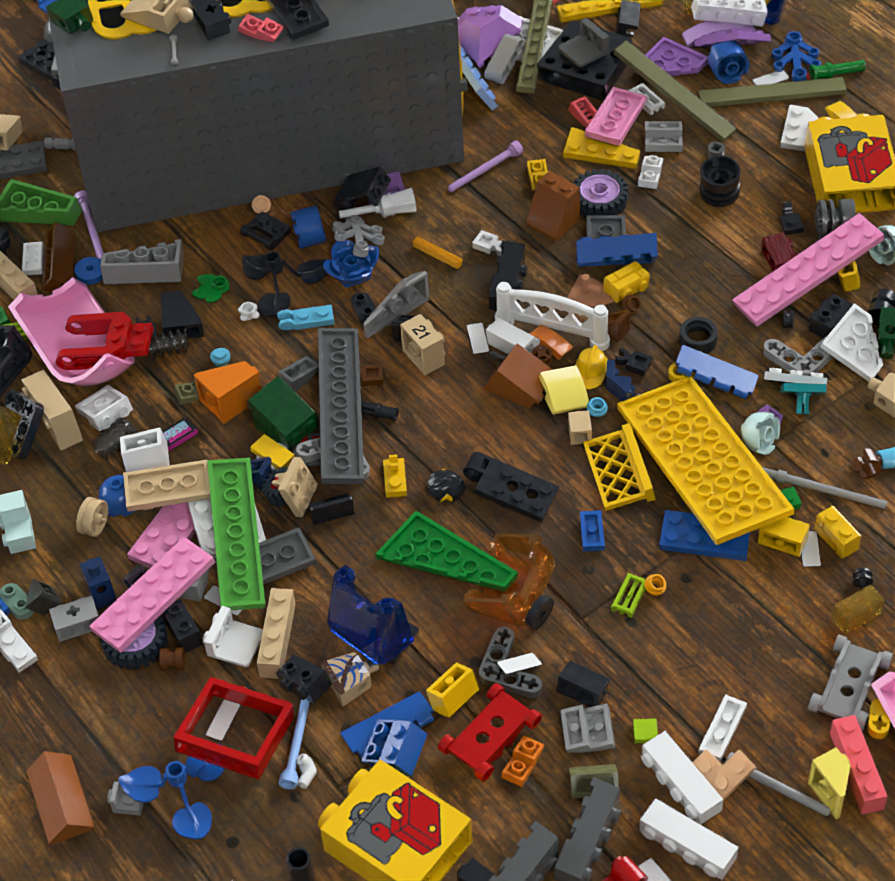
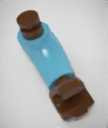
M895 447L876 452L873 449H864V456L853 458L854 463L852 464L855 471L860 473L862 478H872L878 475L881 469L895 468Z

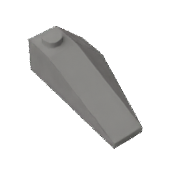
M426 271L414 273L404 278L394 287L363 323L366 338L390 325L391 321L399 314L406 315L429 300L428 273Z

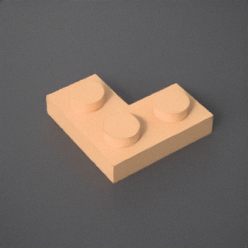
M707 749L692 762L723 798V801L757 768L741 750H738L724 765Z

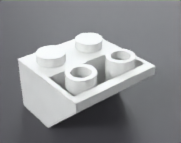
M161 428L120 437L121 455L126 472L170 465L167 440Z

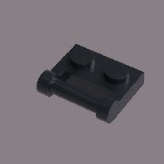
M264 212L259 213L248 225H243L240 230L241 235L251 237L265 245V248L269 250L277 247L292 232L289 225Z

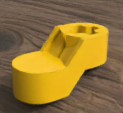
M875 699L870 705L868 733L875 739H883L888 735L891 721L880 700Z

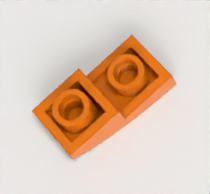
M540 325L529 333L535 338L540 339L538 346L544 345L549 347L552 355L557 360H560L573 348L562 336L545 326Z
M523 736L513 750V757L502 771L501 778L523 787L544 749V744Z

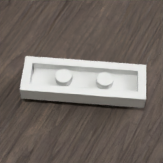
M769 368V372L765 371L764 375L765 380L827 384V378H823V373L811 372V376L802 375L803 371L790 370V374L782 373V369Z
M725 694L699 748L698 754L701 755L707 749L721 762L745 712L746 702Z

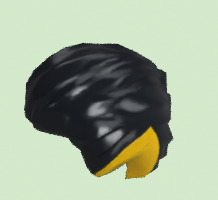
M446 469L435 471L427 478L425 483L427 492L440 503L444 500L452 502L458 499L466 490L461 477L455 472Z

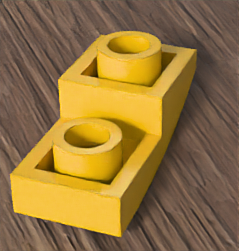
M841 101L825 108L832 119L852 118L857 115Z
M545 159L527 161L532 191H535L537 182L548 173Z

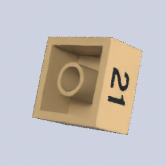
M419 314L400 324L403 352L424 375L445 365L443 345L445 340L443 335L433 328L430 320H426Z

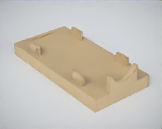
M207 460L123 473L128 512L211 499Z

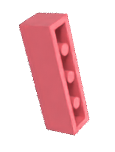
M852 715L834 719L830 736L835 748L837 747L840 753L845 754L850 761L848 782L861 815L884 810L887 794L856 716Z

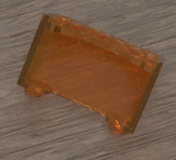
M495 534L489 546L490 554L517 571L518 578L505 592L484 586L481 592L478 589H469L463 599V603L470 611L516 626H526L525 619L530 607L543 594L554 571V557L539 534Z

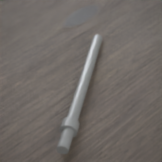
M762 467L770 478L776 479V482L782 484L787 482L881 509H885L887 505L885 500L787 474V471H775Z

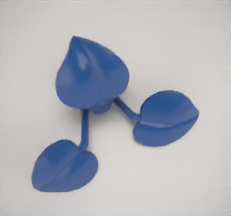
M189 756L185 765L179 761L169 763L166 767V773L163 774V779L161 773L155 767L143 766L120 776L119 782L124 792L130 798L142 803L155 800L159 795L158 788L164 787L167 780L171 786L179 787L185 808L178 810L174 814L172 819L173 828L182 837L199 840L208 834L212 824V816L209 808L201 802H197L192 806L189 805L183 786L187 780L186 774L192 778L198 776L200 780L208 782L219 778L224 768Z

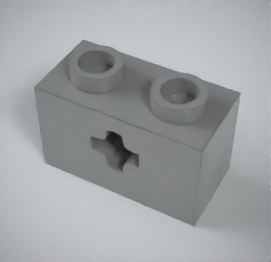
M92 596L80 598L49 609L59 642L92 632L89 626L98 618Z

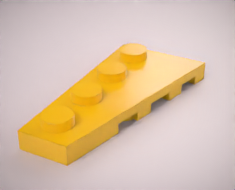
M571 127L563 158L636 169L640 158V150L622 144L618 146L585 137V131Z

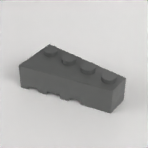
M593 777L590 784L591 796H585L582 802L581 819L575 818L570 832L572 840L566 839L554 867V879L559 881H590L593 873L591 867L594 862H599L603 849H601L603 842L607 843L612 834V829L610 828L613 822H618L622 812L619 809V787Z
M535 821L530 827L533 832L526 840L522 837L517 844L518 848L515 851L514 857H507L499 870L500 875L498 877L493 875L489 881H543V876L548 871L554 870L558 860V837Z

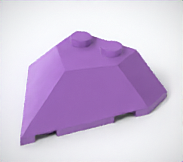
M502 5L467 8L458 19L460 46L472 60L474 59L476 65L481 68L488 57L492 58L505 34L517 36L521 32L523 20Z

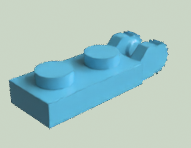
M332 305L292 311L286 309L277 313L278 320H281L279 322L281 330H299L334 324Z

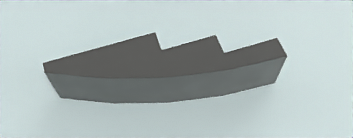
M305 356L278 371L277 376L296 393L319 371V364Z

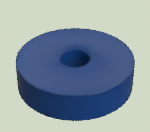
M97 257L81 259L74 268L77 280L86 285L102 281L101 259Z

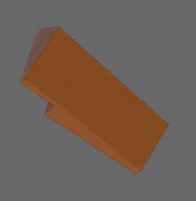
M44 751L27 769V775L49 846L94 830L95 827L71 755Z

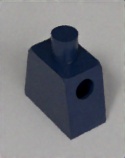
M101 557L92 558L81 563L80 567L83 578L96 609L100 610L112 605L117 599ZM103 585L105 591L97 592V588Z

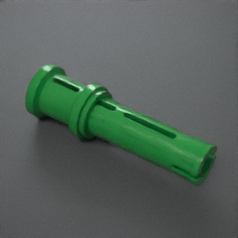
M863 59L833 65L829 62L820 66L810 65L811 80H817L818 78L825 77L832 78L833 75L865 71L866 67L862 65H866Z

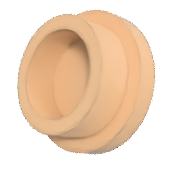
M259 195L253 199L252 208L256 213H267L270 210L271 202L268 197Z

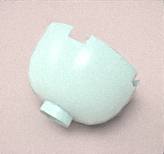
M885 225L877 228L884 234L885 240L870 249L869 253L877 263L891 265L895 263V226Z
M757 412L751 414L742 424L740 430L742 440L749 450L763 455L769 454L774 450L775 445L772 444L774 439H779L780 422L777 417H774L775 414Z

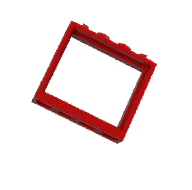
M210 677L173 737L175 752L259 780L294 719L293 703L247 689L244 686L228 683L222 679ZM214 696L278 717L256 756L190 735Z

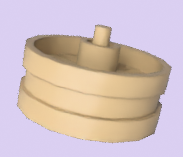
M87 497L83 501L76 520L77 532L94 538L101 534L108 517V504L105 500Z

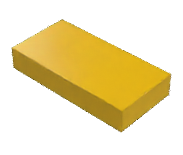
M265 434L250 447L251 452L260 458L270 457L272 459V466L278 470L280 467L285 469V467L290 465L293 457H295V454Z

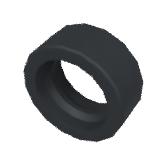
M692 317L681 324L679 330V343L681 347L685 345L705 354L711 352L716 347L718 330L713 321L704 317ZM692 331H703L710 338L705 341H694L688 338L687 334Z

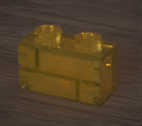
M869 585L862 591H858L835 604L832 619L844 633H848L880 615L884 599L872 585Z

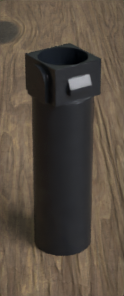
M301 847L290 850L286 856L290 881H315L310 853Z

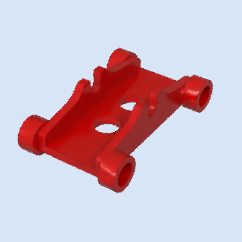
M498 683L493 684L487 692L486 697L491 702L456 739L449 734L445 735L437 747L443 754L454 755L474 769L475 777L482 782L487 781L492 775L494 767L490 764L503 755L505 746L509 748L525 726L532 730L535 729L543 716L537 710H530L505 692V688ZM495 718H500L504 721V724L499 728H495L491 725V721ZM479 734H486L489 736V740L482 744L477 742L476 737Z

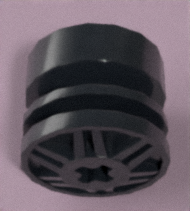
M722 155L713 156L701 165L700 195L705 203L715 207H725L733 204L738 199L741 170L739 164L734 159Z

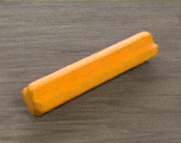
M416 237L412 242L413 247L456 269H459L463 264L460 257L420 237Z

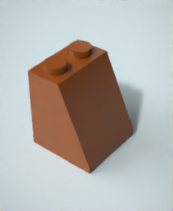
M549 171L537 182L526 225L556 242L580 220V187Z
M517 343L483 389L530 409L534 403L538 405L545 396L542 393L544 387L538 378L540 373L553 369Z

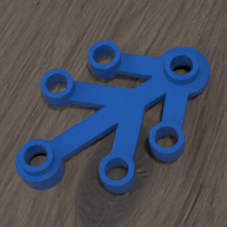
M791 31L785 37V43L772 50V58L778 60L774 62L773 70L775 72H782L784 66L793 59V82L805 81L807 71L801 67V60L809 65L820 66L821 62L816 60L819 56V49L803 42L799 32ZM791 48V52L783 57V52ZM799 48H801V49H803L804 51L808 52V55H806L805 53L799 51Z

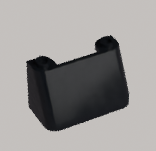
M0 325V397L32 358L30 346L14 325Z

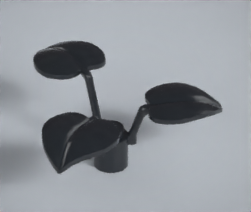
M270 251L266 255H243L242 266L245 275L252 280L262 279L266 273H272L275 293H268L262 296L258 302V308L265 316L273 317L277 316L278 312L288 309L291 302L288 293H279L276 274L281 273L285 266L296 277H301L304 283H317L326 276L327 272L323 269V264L326 260L330 259L306 261L298 266V272H296L285 259L281 260L277 251Z

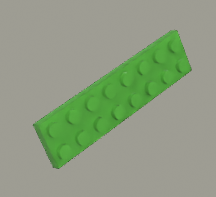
M250 458L207 460L220 607H228L231 611L265 608Z

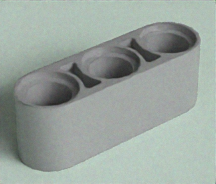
M509 34L503 36L485 70V79L501 85L506 81L523 49V39Z

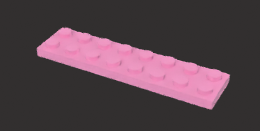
M858 213L732 299L733 304L758 327L885 240L884 234Z

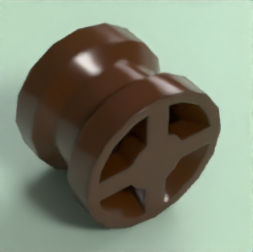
M544 345L536 346L532 350V354L551 367V349Z

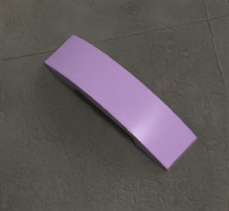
M705 21L682 33L687 47L695 46V39H700L705 34L716 36V32L726 31L731 33L730 30L732 29L752 30V32L756 30L753 25Z

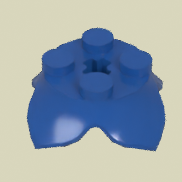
M347 239L345 241L336 240L331 250L332 259L324 262L323 269L346 288L368 281L378 261V247L368 245V256L358 257L353 254L355 243Z

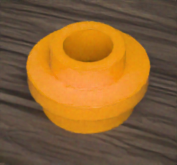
M653 574L646 578L644 585L648 593L654 596L664 593L666 590V580L663 576Z

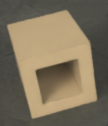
M589 411L568 412L571 445L583 444L584 441L592 439Z

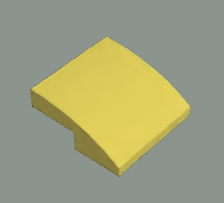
M577 366L540 373L538 378L547 393L544 399L552 414L587 408L589 399Z

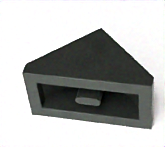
M33 578L25 608L45 616L50 612L49 609L56 607L61 602V599L52 586Z

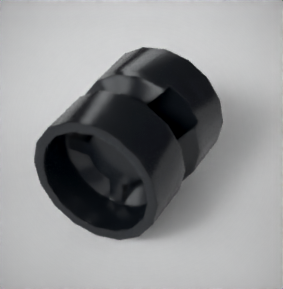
M878 289L874 292L867 312L872 317V324L878 325L881 307L895 308L894 291Z

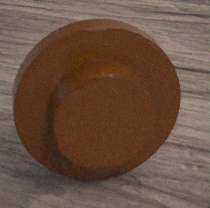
M634 295L625 296L622 301L623 309H629L630 315L636 314L641 308L640 299Z

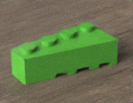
M10 179L0 195V219L4 222L54 224L56 222L61 225H74L82 212L79 202L74 196Z

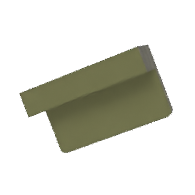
M615 764L569 768L572 798L590 797V784L593 777L619 787L618 771Z

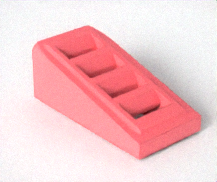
M586 96L571 102L568 109L586 128L597 113V110Z

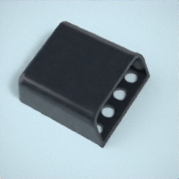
M570 21L536 64L539 76L548 84L598 100H605L627 64L613 54L614 50L626 40L630 44H632L633 40L630 37L601 29L609 36V53L583 67H578L559 51V45L580 35L581 23Z

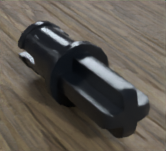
M361 401V413L375 416L376 419L381 417L396 421L398 418V408L384 406L380 402L374 404Z

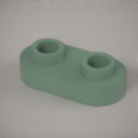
M9 583L0 589V598L17 619L24 620L33 615L34 611L25 608L27 594L17 584Z

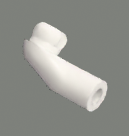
M301 754L297 758V763L302 775L297 781V785L307 789L317 769L311 757H308L307 754Z

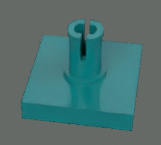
M783 383L781 385V394L797 395L796 414H802V404L803 414H809V396L825 394L827 384Z

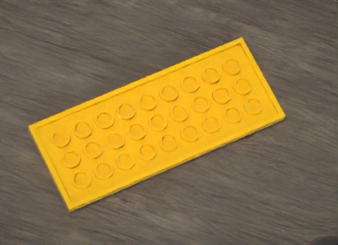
M691 376L617 403V408L627 423H630L632 430L716 545L794 515L793 506Z

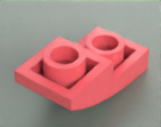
M249 13L238 26L239 32L268 42H275L284 29V26L267 17L262 21Z

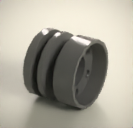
M828 199L827 205L825 200H818L815 211V228L819 240L856 216L853 199H839L836 208L832 199Z

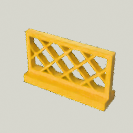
M630 423L622 425L623 430L583 442L606 511L642 499H646L647 502L656 500ZM621 438L622 442L619 447L610 445L612 440ZM595 445L602 446L599 453L590 451L589 447ZM606 449L615 451L611 459L603 456ZM619 454L627 456L624 464L616 461ZM599 460L607 462L604 470L596 467ZM612 465L620 467L616 475L608 472ZM625 470L633 472L630 480L621 477ZM605 476L613 479L609 486L601 483ZM618 481L626 484L622 491L614 489ZM632 486L639 489L640 493L630 495L627 494V491ZM610 493L619 495L617 500L607 502V497Z

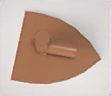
M579 274L567 297L589 307L605 306L615 302L603 290V284L590 278L588 274Z

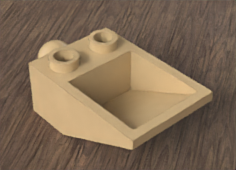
M132 0L120 13V16L169 34L180 21L182 23L191 22L194 14L189 0Z

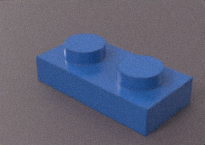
M601 510L580 511L583 552L605 551Z

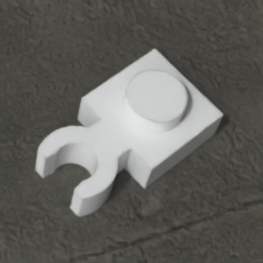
M481 230L472 243L473 248L488 254L495 251L498 256H502V240L499 241L498 236Z

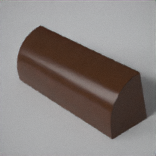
M56 222L45 233L42 289L47 292H52L62 287L73 277L75 231Z

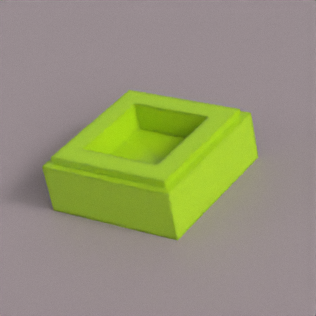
M633 719L635 744L647 743L658 736L656 719Z

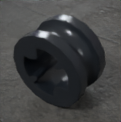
M786 310L783 311V328L787 326L793 328L794 311L790 313Z
M859 568L853 572L854 586L867 588L873 584V573L870 569Z

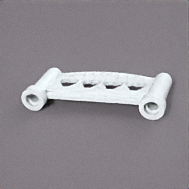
M507 282L498 284L496 288L497 312L495 313V321L500 318L511 325L514 324L515 320L539 326L542 325L547 328L589 337L591 348L597 345V348L601 351L608 349L610 345V337L607 334L608 310L604 305L590 308L562 296L531 290H513ZM516 300L526 301L530 303V306L522 309ZM535 304L547 306L550 310L543 314ZM554 309L567 311L569 314L565 318H560ZM573 313L579 314L580 316L585 315L588 317V319L585 322L581 323L578 321V319L575 317Z

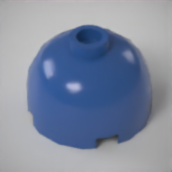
M114 475L107 478L100 486L98 498L107 502L108 515L116 517V515L123 514V517L134 513L135 511H127L124 476Z

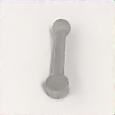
M171 35L169 37L172 43L171 64L176 66L179 63L176 58V42L178 37L177 35Z

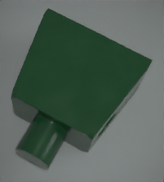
M56 0L46 6L51 22L69 34H73L79 29L82 31L89 30L91 22L94 20L85 0Z
M881 307L877 325L878 352H881V357L884 359L893 358L895 353V308Z

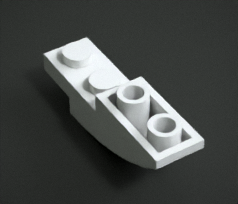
M0 609V652L20 673L36 662L38 658Z

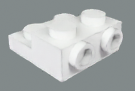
M109 385L75 405L77 412L87 418L89 424L98 431L110 428L113 422L127 417L130 411L133 410L128 397Z

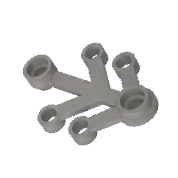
M351 215L346 218L345 223H333L332 230L335 232V240L345 241L347 238L354 236L356 244L353 247V254L355 256H368L369 246L363 240V237L376 245L384 244L385 237L381 235L382 227L377 225L370 227L364 224L360 216Z

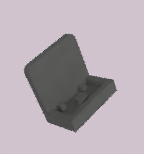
M585 18L581 20L580 35L559 45V51L575 65L583 67L609 53V36L598 28L595 23Z

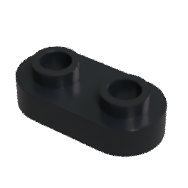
M356 293L351 298L352 309L359 322L364 325L363 323L374 312L376 307L370 296L366 293Z

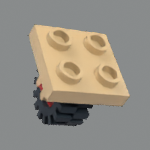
M293 457L289 467H285V469L280 467L279 471L275 469L272 475L269 473L267 475L268 479L264 478V484L261 487L263 488L262 492L273 506L278 505L282 507L284 503L285 506L288 505L295 517H303L318 484L302 458Z

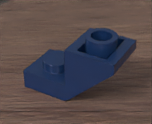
M607 360L606 389L622 402L630 399V397H635V385H631V377L619 376V369H615V360Z

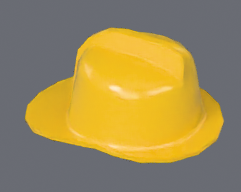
M594 345L593 348L584 349L575 364L586 389H594L600 386L607 373L608 359L597 348V345Z

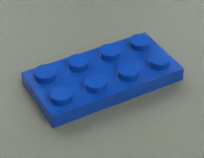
M665 510L659 550L746 561L750 532L716 545L693 513Z

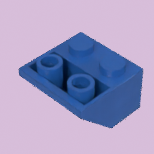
M378 719L363 755L362 762L374 766L381 759L403 775L412 776L427 733L411 721Z

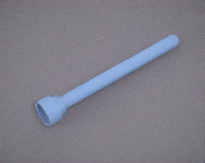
M306 699L300 702L287 767L280 774L278 782L279 786L284 789H295L297 787L298 776L295 770L310 703Z

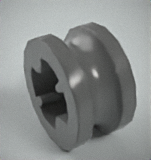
M721 142L710 143L708 145V157L724 156L725 147Z

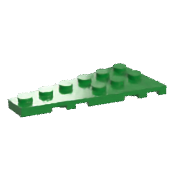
M415 511L375 553L376 559L503 592L518 578L517 571L418 511Z

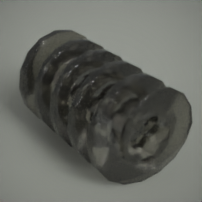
M185 327L183 334L179 329H176L175 335L168 331L167 337L161 332L160 339L155 334H152L149 353L154 360L157 359V353L164 358L166 351L169 356H172L173 350L179 355L181 348H183L185 353H188L189 343Z
M119 417L115 423H111L109 428L104 430V433H100L98 438L93 439V449L101 458L108 461L107 454L114 457V450L117 452L121 451L119 445L120 437L135 434L138 431L129 420Z

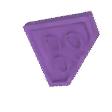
M732 29L730 30L731 33L723 31L716 32V36H712V34L702 35V38L695 39V47H712L714 44H720L725 41H736L738 44H758L770 42L771 38L770 34H763V31L752 32V30Z
M665 37L645 55L670 76L699 73L708 64V56Z

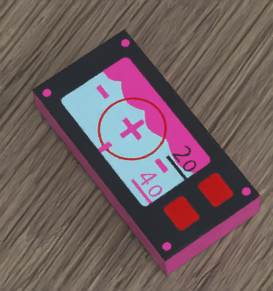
M187 417L162 431L167 440L168 452L198 434V429Z

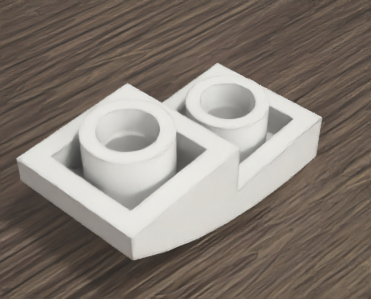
M654 155L644 157L638 187L657 189L663 158H658Z

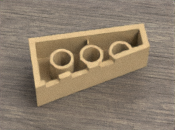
M41 370L21 379L24 386L21 388L22 393L43 405L42 421L59 449L62 451L83 441L72 408L46 372Z

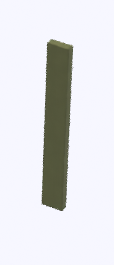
M534 0L516 87L517 92L535 94L538 79L536 64L542 58L553 0Z
M627 40L614 50L613 54L722 142L735 133L736 128Z
M843 77L700 90L698 91V97L709 107L843 95L846 94V86Z

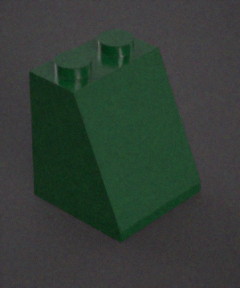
M278 376L248 400L255 428L277 443L283 444L288 450L299 444L303 438L318 427L315 411Z

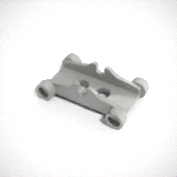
M838 634L833 651L840 653L836 660L834 670L831 672L823 696L813 693L808 710L815 713L820 711L836 718L855 715L861 730H864L869 713L861 709L878 668L888 671L893 653L869 651L850 644L851 641L847 640L848 637ZM852 669L858 670L861 676L859 678H851L848 675V671ZM848 687L853 690V695L844 696L840 690Z

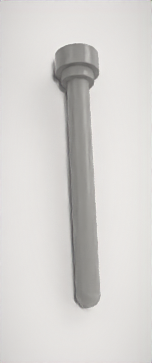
M731 752V753L729 754V756H728L726 762H727L735 753ZM756 769L749 775V777L825 816L831 813L828 806Z

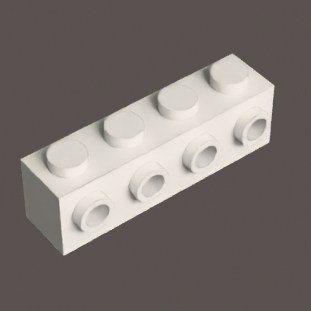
M693 0L691 5L695 20L763 26L767 15L765 0Z

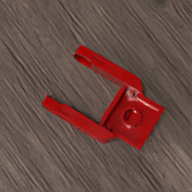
M124 312L71 315L68 317L65 326L67 332L74 335L85 334V336L107 334L106 346L61 349L57 354L56 365L63 370L91 369L105 354H111L123 360L127 357L147 356L154 330L153 324H132L131 318ZM72 323H77V324H79L81 327H80V328H75V327H73L71 324H72ZM67 357L70 358L72 361L66 362L62 358Z

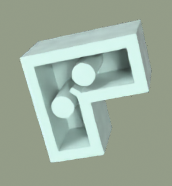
M19 490L0 495V526L2 530L5 529V534H2L4 547L8 546L11 554L35 549L36 543L31 515L23 491Z

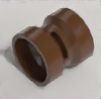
M177 647L174 652L169 648H161V670H169L173 666L177 670H184V647Z

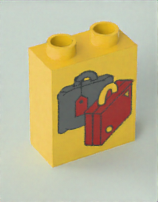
M858 114L852 118L832 119L830 117H821L815 121H808L804 148L817 202L818 200H825L827 205L828 199H832L836 208L839 199H853L856 213L895 210V156L884 115L870 116L868 114Z
M381 759L369 772L365 769L359 770L348 786L349 796L340 806L335 803L330 804L318 821L324 851L367 881H441L473 842L472 822L469 817Z

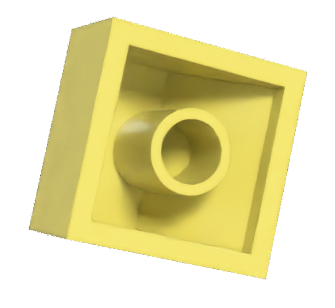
M837 747L812 761L808 784L823 804L830 808L835 820L840 818L850 770L849 759L845 754H841Z

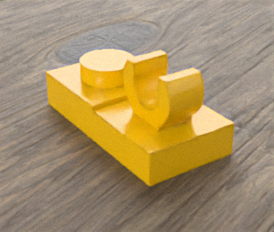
M389 455V459L383 460L386 498L407 496L404 458L398 459L397 455Z

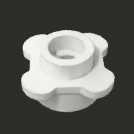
M252 302L243 303L238 308V311L241 313L240 319L242 321L253 318L257 319L259 317V312L256 310L257 305Z

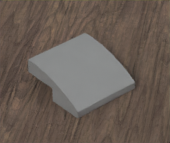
M645 121V152L683 151L681 121Z
M607 703L586 709L583 705H578L561 710L567 752H593L615 748L610 709Z

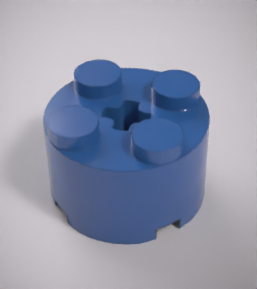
M725 41L720 44H714L711 47L708 64L717 79L724 84H732L739 81L744 73L746 75L750 63L738 42Z
M310 206L290 212L293 223L296 222V224H293L295 234L300 236L298 238L300 249L327 242L317 206Z

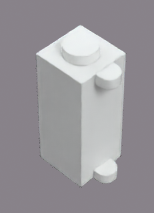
M500 318L486 329L488 344L506 354H509L517 343L531 354L532 350L540 344V339Z

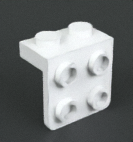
M222 606L219 613L214 615L210 630L206 631L203 637L207 656L242 667H248L261 643L263 629L234 621L231 609Z

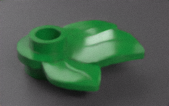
M213 274L199 275L197 280L201 286L192 292V296L197 299L206 298L207 303L215 302L221 298L223 293L229 290L230 283L224 276H215Z

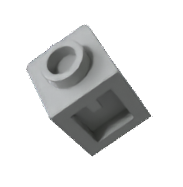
M114 782L113 789L109 790L107 802L111 805L113 813L141 815L143 803L130 798L121 788L120 782Z

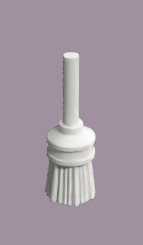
M409 188L393 194L387 193L383 195L378 206L372 204L339 211V217L346 218L351 215L375 212L376 214L380 213L383 218H387L398 213L416 212L413 190Z

